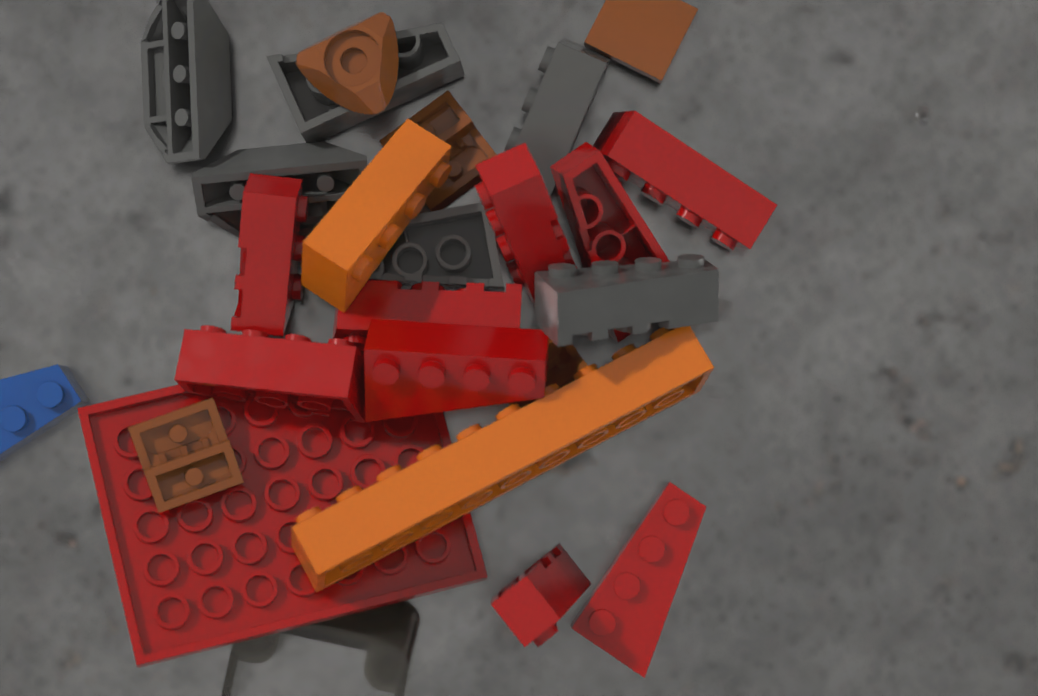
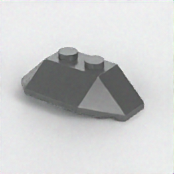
M156 0L158 4L150 15L141 39L144 127L154 144L163 153L162 157L166 163L175 164L203 160L209 155L232 121L229 33L208 0Z
M324 141L236 150L191 174L197 215L206 221H212L225 231L239 237L243 191L250 173L303 179L302 196H309V210L306 223L300 222L299 235L308 236L368 166L367 156Z

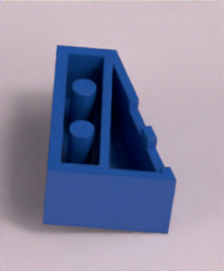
M57 364L0 379V462L78 411L77 408L85 407L91 403L68 366Z

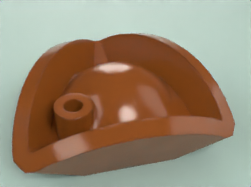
M384 12L374 14L300 51L297 54L296 64L307 80L333 102L357 113L377 114L383 111L389 104L397 82L399 54L394 23L391 17Z

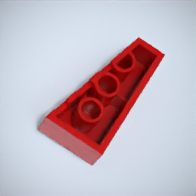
M637 111L613 112L593 144L595 148L600 150L618 179L625 182L629 181L641 188L640 192L660 205L665 203L677 210L676 216L685 223L695 228L701 225L713 232L711 239L730 251H733L735 247L751 249L777 207V204Z
M585 142L550 166L583 268H591L592 262L599 260H612L618 262L619 265L635 264V259L641 257L660 258L662 262H670L599 149ZM616 329L608 330V334L618 343L630 335L628 332H621Z
M522 143L476 164L475 166L482 182L474 186L484 209L492 208L485 212L497 237L495 239L505 261L508 262L506 267L513 283L524 284L535 307V272L548 271V266L551 264L567 263L575 265L542 175L527 145Z
M368 280L345 313L335 308L332 338L351 341L354 343V346H357L359 351H364L371 319L520 328L522 284H506V292L485 291L484 283L466 282V288L445 290L439 282L422 281V283L412 285L410 289H402V284L399 281Z
M371 319L364 347L365 422L544 398L548 372L549 337L540 329Z
M203 325L200 327V330L184 329L174 380L187 393L245 402L247 395H254L255 401L268 405V407L285 409V407L289 406V402H295L302 408L312 410L311 414L329 417L330 411L336 409L350 412L352 414L351 421L366 423L364 356L357 346H354L353 342L339 338H331L328 340V343L311 342L310 338L298 334H287L285 339L269 338L268 334L257 330H243L242 335L230 334L220 327Z
M671 482L665 483L570 624L571 628L644 678L706 510L705 505Z

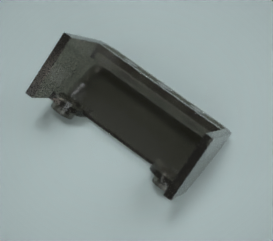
M405 600L232 644L221 696H237L244 662L257 664L270 659L278 648L281 633L367 651L364 665L367 681L378 690L395 693L394 696H405L421 623L420 613L413 603Z

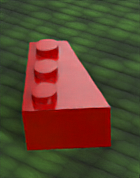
M559 543L492 596L491 605L524 647L532 641L539 647L558 632L556 622L564 616L592 583Z

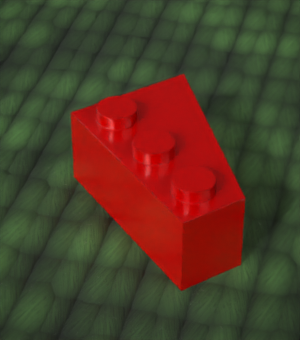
M254 173L249 175L242 199L238 248H241L240 275H235L234 289L239 290L236 311L231 318V331L257 330L268 335L283 336L294 300H302L304 287L301 285V274H297L298 261L302 262L303 241L307 236L299 235L300 222L306 223L309 210V196H302L303 179Z

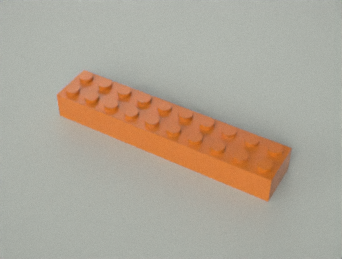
M691 327L660 328L649 336L650 342L636 348L634 343L621 348L611 356L613 361L598 368L596 363H593L579 370L573 375L575 381L561 388L557 383L547 386L544 398L536 399V401L522 408L518 403L513 404L500 411L495 416L497 421L481 428L480 424L472 425L456 436L457 442L443 449L440 444L431 446L417 455L418 462L404 469L400 465H395L380 473L376 477L378 482L364 490L359 485L352 487L337 496V504L323 511L319 506L314 507L299 515L295 519L297 524L291 527V546L316 593L700 392L714 366Z

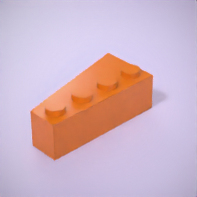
M407 118L303 241L301 285L345 313L409 222L421 212L432 190L435 187L440 188L447 180L452 170V166L449 165L451 145Z

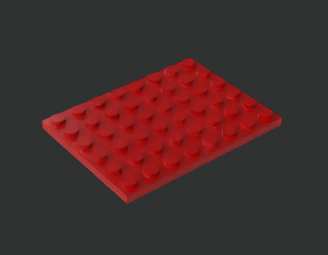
M174 385L77 408L137 668L487 580L488 576L470 512L317 593L291 546V527L297 524L295 519L305 511L318 506L323 511L337 504V496L344 491L358 485L364 490L377 483L376 477L383 471L395 465H400L404 469L418 462L417 455L427 448L440 444L443 449L451 445L443 412L362 423L351 421L352 414L348 411L332 409L329 417L311 414L312 410L302 408L295 402H289V406L285 407V409H280L258 403L254 400V395H247L245 402L213 397L244 483L159 513L128 427L211 397L187 393L180 385Z

